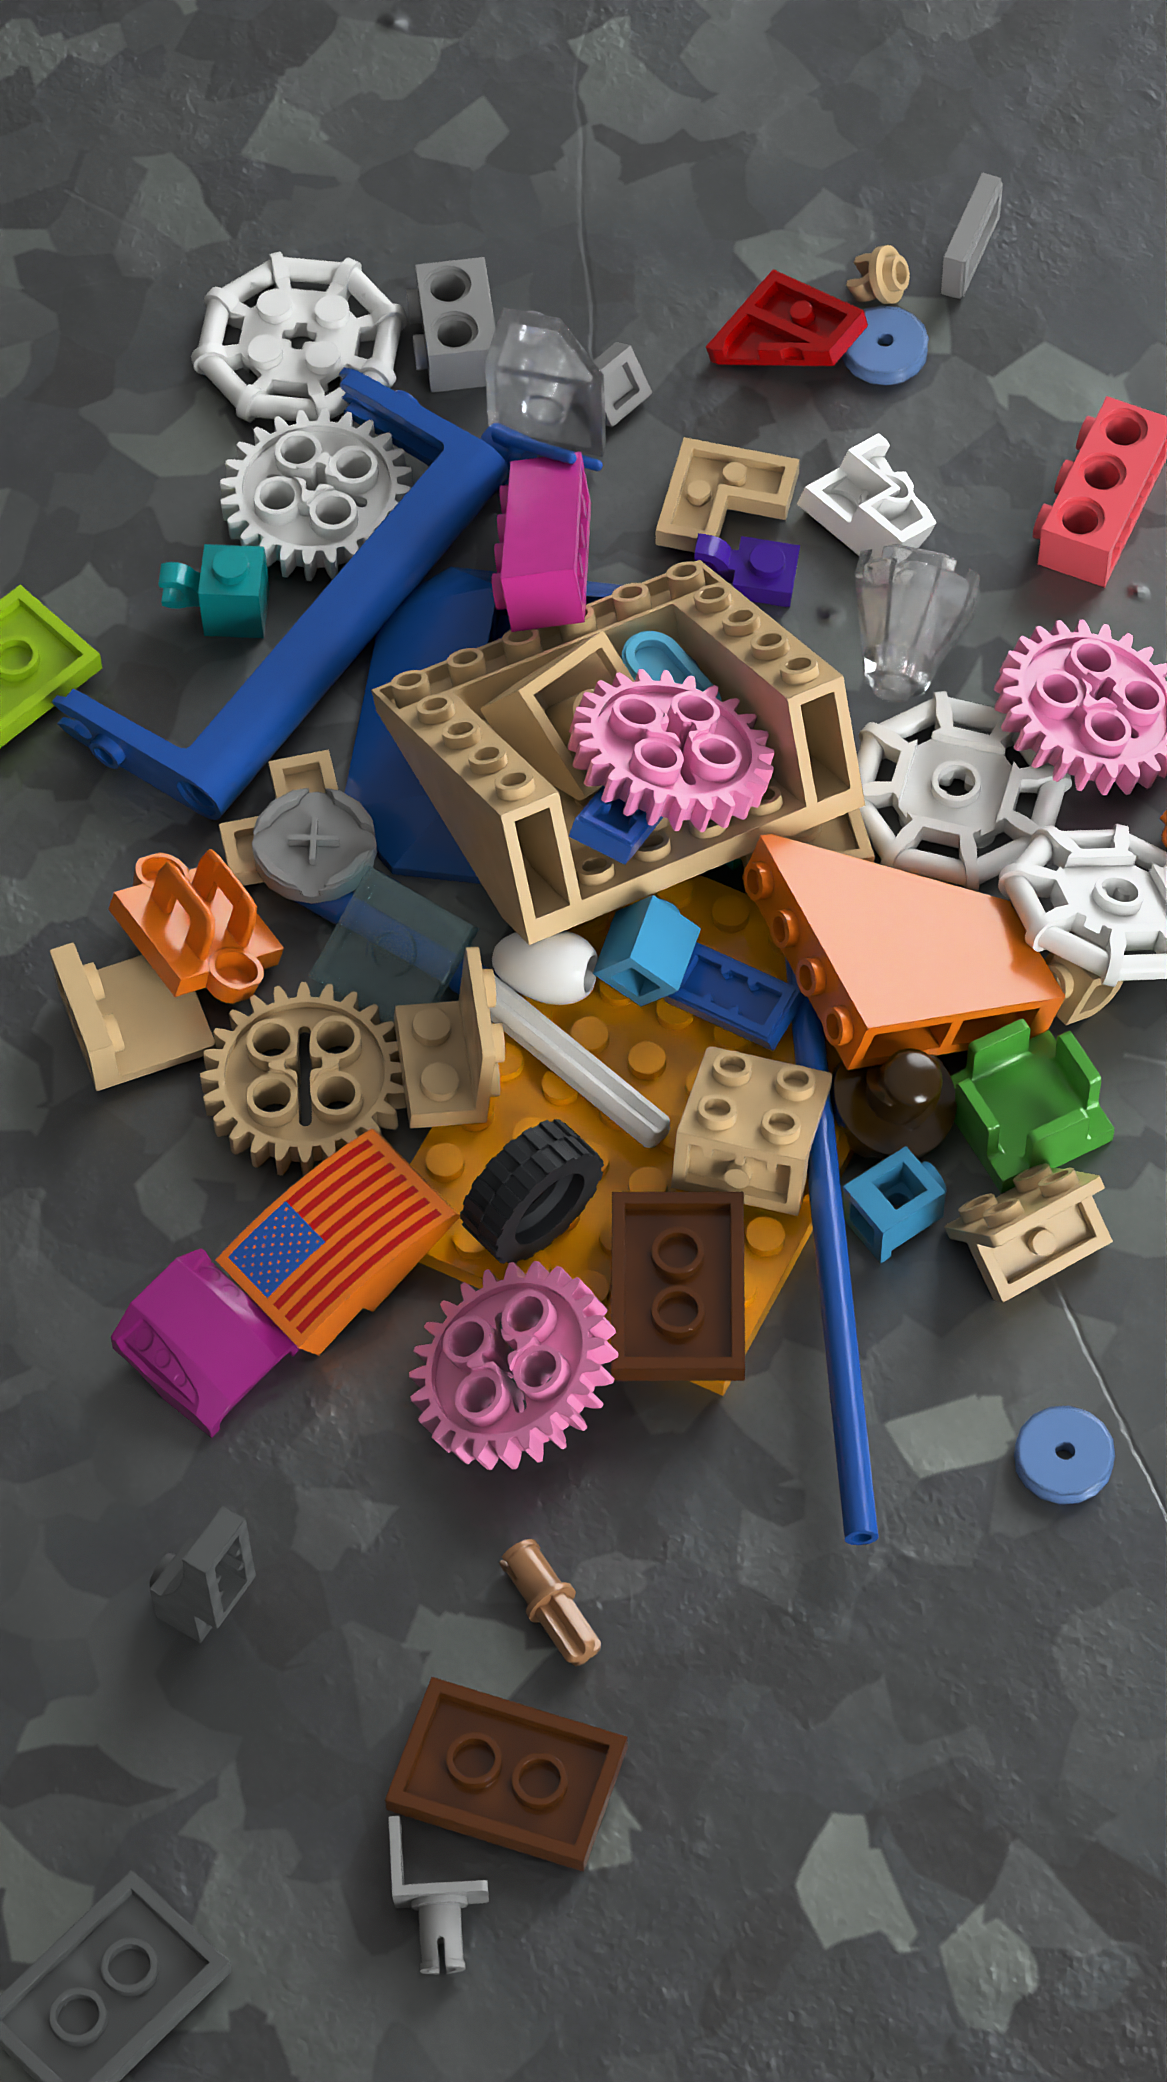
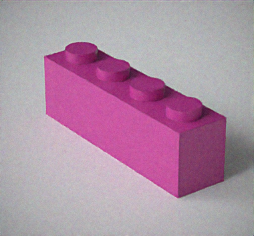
M575 452L577 459L573 464L546 457L510 461L509 484L502 485L499 488L502 514H497V528L500 543H495L494 545L497 573H492V589L496 609H507L511 632L585 622L591 501L581 452Z

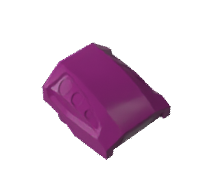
M202 1248L177 1257L130 1303L110 1337L113 1349L133 1366L168 1404L211 1438L220 1430L219 1423L226 1414L284 1356L290 1354L293 1357L300 1350L250 1296L236 1286L212 1263L207 1252Z

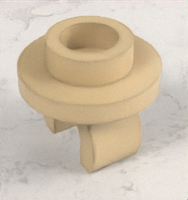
M878 246L872 253L862 254L855 258L854 264L863 277L848 280L846 286L856 301L868 302L877 298L882 304H893L901 299L904 290L909 284L910 274L906 260L899 255L893 246Z

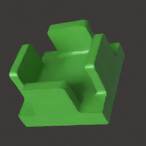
M1023 1018L972 1041L968 1046L966 1068L950 1076L955 1087V1102L957 1103L954 1122L1001 1194L1016 1187L1013 1179L1029 1168L1040 1164H1049L1050 1168H1056L1113 1141L1115 1128L1099 1104L1101 1076L1070 1030L1058 1035L1057 1041L1050 1030L1030 1039V1027Z

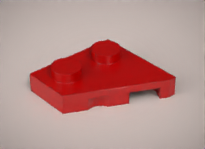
M773 269L706 345V350L710 361L717 365L834 366L868 327V322L864 310Z

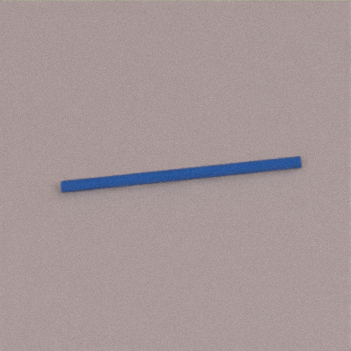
M785 957L787 983L799 988L796 975ZM804 996L805 999L791 1021L796 1065L829 1072L823 1025L808 997ZM829 1091L810 1149L807 1179L844 1539L848 1544L865 1545L878 1539V1527L834 1115Z

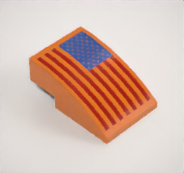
M371 1128L336 1151L292 1185L244 1229L216 1258V1261L298 1348L319 1356L362 1308L374 1312L460 1218V1215L378 1131Z

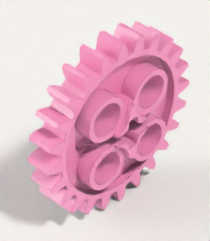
M1058 620L1050 633L1041 626H1037L1030 639L1021 636L1014 650L1009 651L999 670L1001 674L994 686V691L1000 694L994 708L995 711L1007 714L1001 726L1002 731L1020 733L1013 748L1016 751L1032 748L1036 752L1031 764L1032 767L1037 768L1046 763L1054 766L1053 780L1056 782L1060 781L1067 773L1073 775L1078 791H1082L1088 780L1095 781L1100 793L1107 796L1113 783L1116 782L1118 787L1128 795L1132 792L1137 782L1148 789L1152 786L1157 775L1163 778L1167 776V682L1165 680L1167 664L1154 666L1149 661L1154 651L1152 647L1144 648L1139 652L1132 649L1133 635L1129 633L1123 636L1120 641L1112 639L1111 630L1107 624L1102 626L1097 635L1091 634L1085 620H1079L1074 632L1071 633L1068 627L1061 620Z
M644 669L638 670L635 682H632L620 672L616 673L612 685L599 680L596 683L594 693L585 692L580 706L576 707L569 730L571 737L568 743V750L576 753L572 764L573 767L588 770L584 784L586 786L603 785L605 787L601 798L604 803L621 799L625 802L623 808L624 815L629 816L640 809L646 812L648 825L653 826L661 816L669 819L674 831H680L683 820H690L697 830L705 832L709 818L722 828L728 827L732 815L742 820L746 819L750 807L758 808L763 794L766 793L774 770L771 762L775 752L774 749L765 747L769 733L753 729L757 716L755 714L738 715L736 713L740 703L739 699L733 698L722 702L716 698L718 686H710L705 691L696 689L695 678L690 675L683 684L674 683L672 675L667 670H663L660 681H653Z
M534 1261L525 1274L514 1262H510L507 1266L504 1280H499L487 1269L483 1274V1288L475 1291L469 1284L464 1282L460 1285L464 1301L458 1306L445 1300L440 1303L447 1318L443 1324L426 1322L424 1327L434 1337L432 1344L415 1346L413 1351L426 1365L409 1372V1377L421 1388L410 1397L411 1401L423 1412L418 1418L419 1422L433 1434L432 1438L448 1453L452 1451L465 1464H470L476 1459L487 1470H492L499 1458L512 1470L517 1469L522 1451H526L539 1463L543 1461V1443L549 1440L562 1450L567 1447L563 1430L569 1425L578 1430H586V1422L580 1415L583 1408L601 1409L604 1405L593 1393L595 1386L609 1385L614 1381V1378L601 1364L618 1358V1352L606 1341L616 1333L615 1328L604 1317L608 1310L578 1277L572 1279L560 1266H556L549 1273L539 1261ZM500 1321H502L503 1330H500ZM523 1400H524V1401L526 1400V1409H525V1410H524V1402H523Z

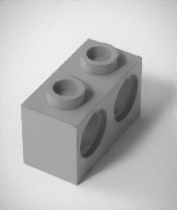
M485 257L415 265L417 289L406 290L410 325L421 324L422 334L413 335L416 370L428 369L431 393L500 385L499 348Z

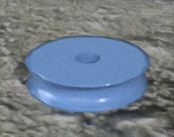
M881 305L864 309L868 327L843 354L842 358L845 366L854 376L868 383L880 385L902 383L918 374L926 363L929 338L924 324L914 314L899 307ZM880 344H888L890 346L884 347L880 346Z
M1072 1406L1046 1408L1033 1414L1020 1428L1014 1451L1016 1472L1024 1486L1040 1499L1056 1504L1083 1502L1096 1496L1109 1482L1115 1459L1113 1438L1105 1424L1089 1411ZM1061 1450L1069 1451L1073 1455V1457L1064 1460L1059 1458L1056 1455V1453Z

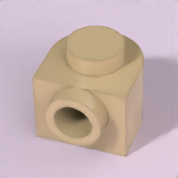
M1052 952L1045 958L1046 964L1066 996L1056 1014L1065 1025L1086 1019L1100 1011L1116 995L1123 981H1118L1115 987L1101 984L1100 976Z

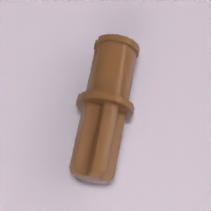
M523 1540L509 1548L503 1554V1560L499 1564L503 1571L507 1572L527 1602L526 1614L531 1622H540L566 1661L575 1666L586 1663L600 1651L601 1642L574 1603L573 1599L575 1598L576 1591L572 1585L560 1581L540 1551L536 1540Z

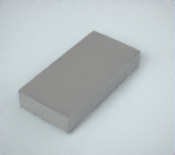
M982 172L943 258L941 294L961 299V296H964L1000 218L1003 187L1000 177Z

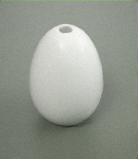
M567 930L531 945H528L515 932L497 943L493 951L492 966L499 978L516 992L545 1004L568 1005L586 998L593 990L597 978L593 971L598 955L594 947L586 939Z

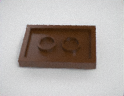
M612 1192L611 1325L615 1328L616 1333L611 1337V1346L618 1352V1358L611 1361V1376L614 1378V1381H745L744 1192Z
M431 1677L385 1798L386 1810L584 1872L628 1748V1737Z

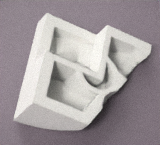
M878 433L849 449L838 469L807 485L797 505L881 575L886 577L920 547L931 534L936 521L927 506L915 496L913 492L914 485L907 473H894L884 457L890 445Z

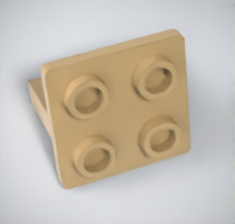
M1040 1164L1018 1174L1013 1179L1016 1187L998 1197H995L993 1193L985 1194L970 1200L959 1208L958 1211L961 1217L944 1227L950 1239L967 1242L993 1300L1005 1302L1113 1242L1092 1195L1105 1188L1100 1175L1078 1172L1074 1168H1050L1049 1164Z

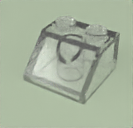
M502 307L485 360L488 427L493 423H501L537 441L573 452L603 457L606 449L604 374L561 318L547 316L536 311H519Z

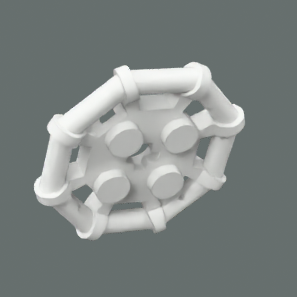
M281 251L269 254L268 261L222 288H211L204 297L207 309L199 345L191 355L193 367L197 373L206 375L235 406L237 417L251 422L256 417L274 419V417L279 416L283 420L296 421L298 410H303L309 422L317 421L323 408L328 409L330 420L343 413L349 405L342 398L346 392L341 387L325 396V392L328 391V382L337 378L343 368L359 371L388 388H391L396 381L393 368L400 332L407 325L404 308L398 304H393L362 272L361 263L351 258H346L343 262L283 257ZM290 281L328 284L329 287L326 292L291 289ZM275 284V289L267 290L259 296L257 305L250 308L243 304L246 300ZM352 294L370 314L356 318L349 310L347 301ZM227 323L242 329L239 344L223 346ZM302 336L314 341L305 342L302 349H293L290 339ZM375 340L372 357L369 359L358 357L360 343ZM244 368L249 373L251 369L257 376V381L252 385H246L234 370Z
M946 691L933 692L932 699L879 724L869 722L859 732L861 745L857 759L865 806L859 809L870 843L881 858L880 865L961 885L973 891H979L980 884L998 876L1005 866L1014 863L1031 844V837L1034 831L1048 825L1055 827L1064 792L1072 786L1071 775L1067 773L1060 781L1056 782L1053 780L1054 766L1046 763L1037 768L1032 767L1031 764L1036 755L1032 748L1019 751L1029 767L1019 769L1015 762L1011 765L1005 757V749L1015 745L1020 733L1002 731L1001 726L1007 714L995 711L994 707L950 698ZM953 723L984 731L991 732V734L988 735L980 732L954 727ZM935 724L936 730L932 732L930 740L920 745H917L918 739L910 743L904 740ZM887 758L897 763L892 782L875 781L882 759ZM953 779H961L965 781L964 788L968 793L961 796L949 795L940 788V785L950 786ZM1020 793L1038 794L1031 819L1015 811ZM893 806L897 811L899 823L902 827L897 836L894 835L877 809ZM1004 831L1013 839V841L977 858V848H984L990 845L997 834ZM921 840L959 848V859L917 850L916 848Z
M1115 824L1113 829L1060 831L1056 827L1048 825L1034 831L1031 837V844L1014 863L1005 866L1000 871L998 882L1001 894L1011 900L1027 931L1025 942L1037 952L1048 950L1100 976L1101 984L1115 987L1118 981L1167 979V852L1130 834L1129 827ZM1054 863L1059 868L1057 871H1054L1044 866ZM1134 864H1136V865H1138V866H1140V867H1142V868H1145V869L1149 870V872H1147V871H1145V870H1143V869H1141V868L1135 866ZM1038 897L1049 898L1054 909L1046 913ZM1154 950L1156 954L1124 955V951Z

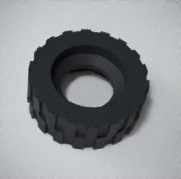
M554 1119L553 1122L548 1120L540 1122L539 1125L526 1129L519 1137L507 1143L503 1150L486 1164L483 1172L476 1177L471 1185L472 1188L469 1194L465 1196L462 1203L464 1205L463 1210L460 1212V1219L463 1221L462 1225L500 1263L514 1262L516 1264L519 1260H527L536 1252L549 1246L559 1235H562L570 1227L569 1225L583 1212L586 1208L585 1205L595 1194L596 1186L602 1178L603 1172L601 1167L604 1166L603 1160L565 1122L563 1123L558 1119Z

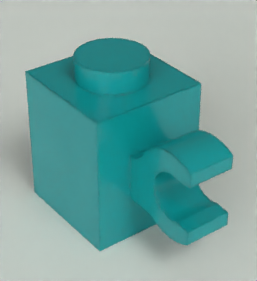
M204 544L201 573L183 563L166 562L161 564L158 584L159 588H163L162 606L173 609L200 607L204 636L264 638L270 592L265 547Z

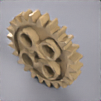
M301 982L297 997L288 999L285 991L280 986L274 987V1003L266 1005L260 998L253 995L250 997L252 1008L250 1016L232 1009L229 1012L233 1031L215 1028L213 1031L215 1047L217 1049L204 1050L205 1067L208 1071L200 1073L202 1090L206 1094L203 1096L207 1116H214V1128L218 1137L230 1134L229 1140L233 1154L236 1155L251 1146L250 1153L254 1167L258 1168L271 1156L275 1158L278 1175H283L291 1161L300 1162L302 1173L305 1176L313 1169L314 1161H324L371 1128L381 1134L379 1127L396 1130L398 1127L397 1111L395 1109L406 1108V1099L395 1024L393 1021L379 1024V1006L376 1004L370 1005L359 1012L357 992L352 991L341 1002H338L334 999L333 984H327L319 997H311L307 983ZM303 1032L311 1034L310 1059L312 1070L310 1072L312 1122L308 1126L300 1124L301 1101L299 1087L301 1085L299 1036ZM335 1046L349 1048L337 1054L326 1052V1050ZM270 1049L284 1050L283 1053L276 1056L262 1055V1053ZM337 1101L350 1104L345 1108L337 1110L325 1107ZM271 1104H282L286 1106L280 1111L276 1112H265L261 1110L262 1108Z

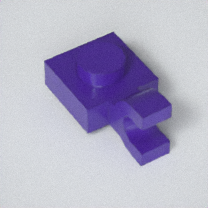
M698 533L694 554L695 561L701 560L725 581L733 583L732 586L751 602L790 608L800 545L741 536L739 550H733L726 541L719 537Z

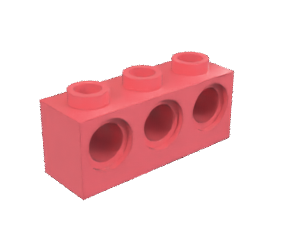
M1106 396L1096 418L1089 415L1085 418L1076 443V449L1080 451L1075 461L1068 459L1064 461L1054 489L1058 496L1053 506L1046 503L1043 504L1033 529V538L1040 540L1038 565L1104 588L1167 459V416Z

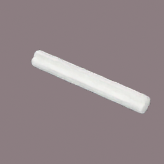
M494 974L496 1006L489 1008L493 1023H501L504 1032L644 1147L654 1148L667 1136L670 1131V1119L664 1112Z

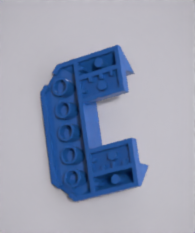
M459 567L445 569L416 587L376 634L345 794L359 801L372 818L378 858L392 874L481 884L377 713L372 689L391 682L396 675L402 672L422 670L445 661L455 651L466 648H478L501 639L507 631L511 630L507 609L497 610L494 602L492 573H497V571ZM587 581L586 604L612 595L613 591L622 585Z

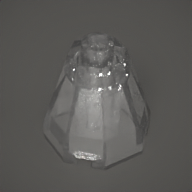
M898 544L884 546L881 558L873 559L872 549L860 552L855 572L863 679L865 684L874 688L873 693L877 697L890 702L903 703L907 702L909 697L924 695L975 617L980 596L979 574L968 568L965 579L955 573L957 561L944 553Z

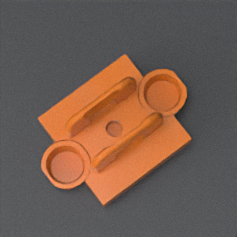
M209 849L200 858L197 868L191 870L181 860L166 853L159 852L139 858L135 865L133 886L114 892L108 909L174 997L207 988L215 998L225 1003L234 1004L249 999L254 995L264 977V969L278 965L284 950L282 944L258 915L257 906L251 895L223 859L212 849Z

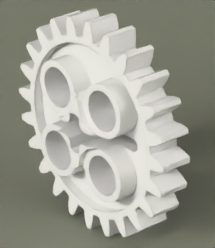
M323 408L318 416V420L309 422L305 412L298 410L296 424L289 426L281 417L277 416L274 417L275 432L270 434L259 427L254 428L255 446L238 442V460H226L227 478L220 479L223 521L228 523L231 540L240 539L241 546L265 547L267 567L276 560L280 561L283 577L287 578L295 567L299 566L304 567L306 580L312 581L317 568L325 567L331 579H334L338 574V565L347 563L411 489L413 486L411 467H406L405 451L403 448L393 449L392 435L389 432L375 437L374 422L372 420H368L358 428H354L351 412L347 411L337 423L330 422L329 411L327 408Z

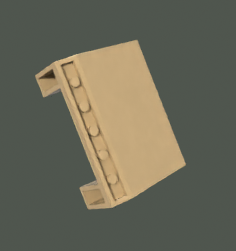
M701 560L675 564L665 574L642 583L622 585L616 588L612 595L586 604L585 622L517 632L509 630L501 639L478 648H466L455 651L445 661L422 670L402 672L396 675L391 682L372 689L377 713L501 917L528 945L750 854L754 851L760 835L774 834L788 838L865 806L843 675ZM602 630L619 656L622 654L624 644L633 635L643 631H657L674 639L697 662L700 670L711 683L719 687L718 692L722 702L737 698L740 700L736 711L738 715L755 714L757 716L753 729L769 733L765 747L774 749L775 754L771 762L774 770L759 807H750L746 819L742 820L732 815L728 827L722 828L709 818L705 832H700L690 820H683L680 831H674L669 819L664 817L628 863L624 865L569 837L575 818L599 789L579 801L550 784L492 729L480 708L522 678Z

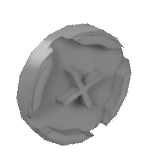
M304 788L286 793L273 800L257 818L253 830L252 849L256 871L268 888L286 899L311 904L337 900L352 892L371 873L377 854L372 818L359 801L342 791L325 788V793H309V788Z

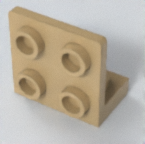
M74 942L49 950L58 991L96 1091L204 1056V1050L216 1049L214 1037L196 992L193 991L174 997L143 955L97 970L94 962L82 965Z
M479 946L465 947L459 1001L395 1006L394 1024L410 1128L487 1122L490 1097L500 1096L498 1063L505 1061V1039L502 1024H491L489 1008L496 1006L495 976L492 968L482 969Z
M712 1046L708 1047L677 1129L671 1188L689 1192H744V1204L798 1216L804 1199L809 1153L831 1088L832 1074L826 1071Z

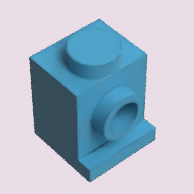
M905 1146L843 1186L842 1199L845 1222L881 1264L891 1257L893 1249L943 1218L945 1195L947 1192L946 1185L939 1172L931 1163L927 1161L920 1163L908 1147ZM899 1205L901 1207L895 1210L893 1206Z

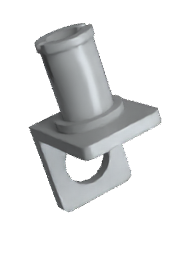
M389 1816L392 1898L395 1908H412L419 1911L420 1972L440 1974L438 1948L440 1944L445 1945L447 1974L464 1971L466 1966L465 1961H463L461 1908L466 1907L468 1904L488 1903V1882L486 1880L404 1885L400 1816Z

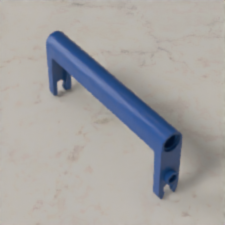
M343 368L339 373V376L343 379L340 387L346 392L342 398L349 404L345 408L344 414L347 411L351 412L352 420L359 425L372 420L374 422L375 434L381 435L389 432L392 435L393 445L400 449L403 448L406 453L425 463L429 468L197 739L187 748L177 747L75 689H72L66 697L57 695L52 701L61 712L70 717H62L57 725L77 741L89 747L92 754L100 762L112 769H117L119 766L208 819L217 820L222 817L509 477L510 471L507 463L492 446L422 407L409 393L402 390L394 391L351 368Z

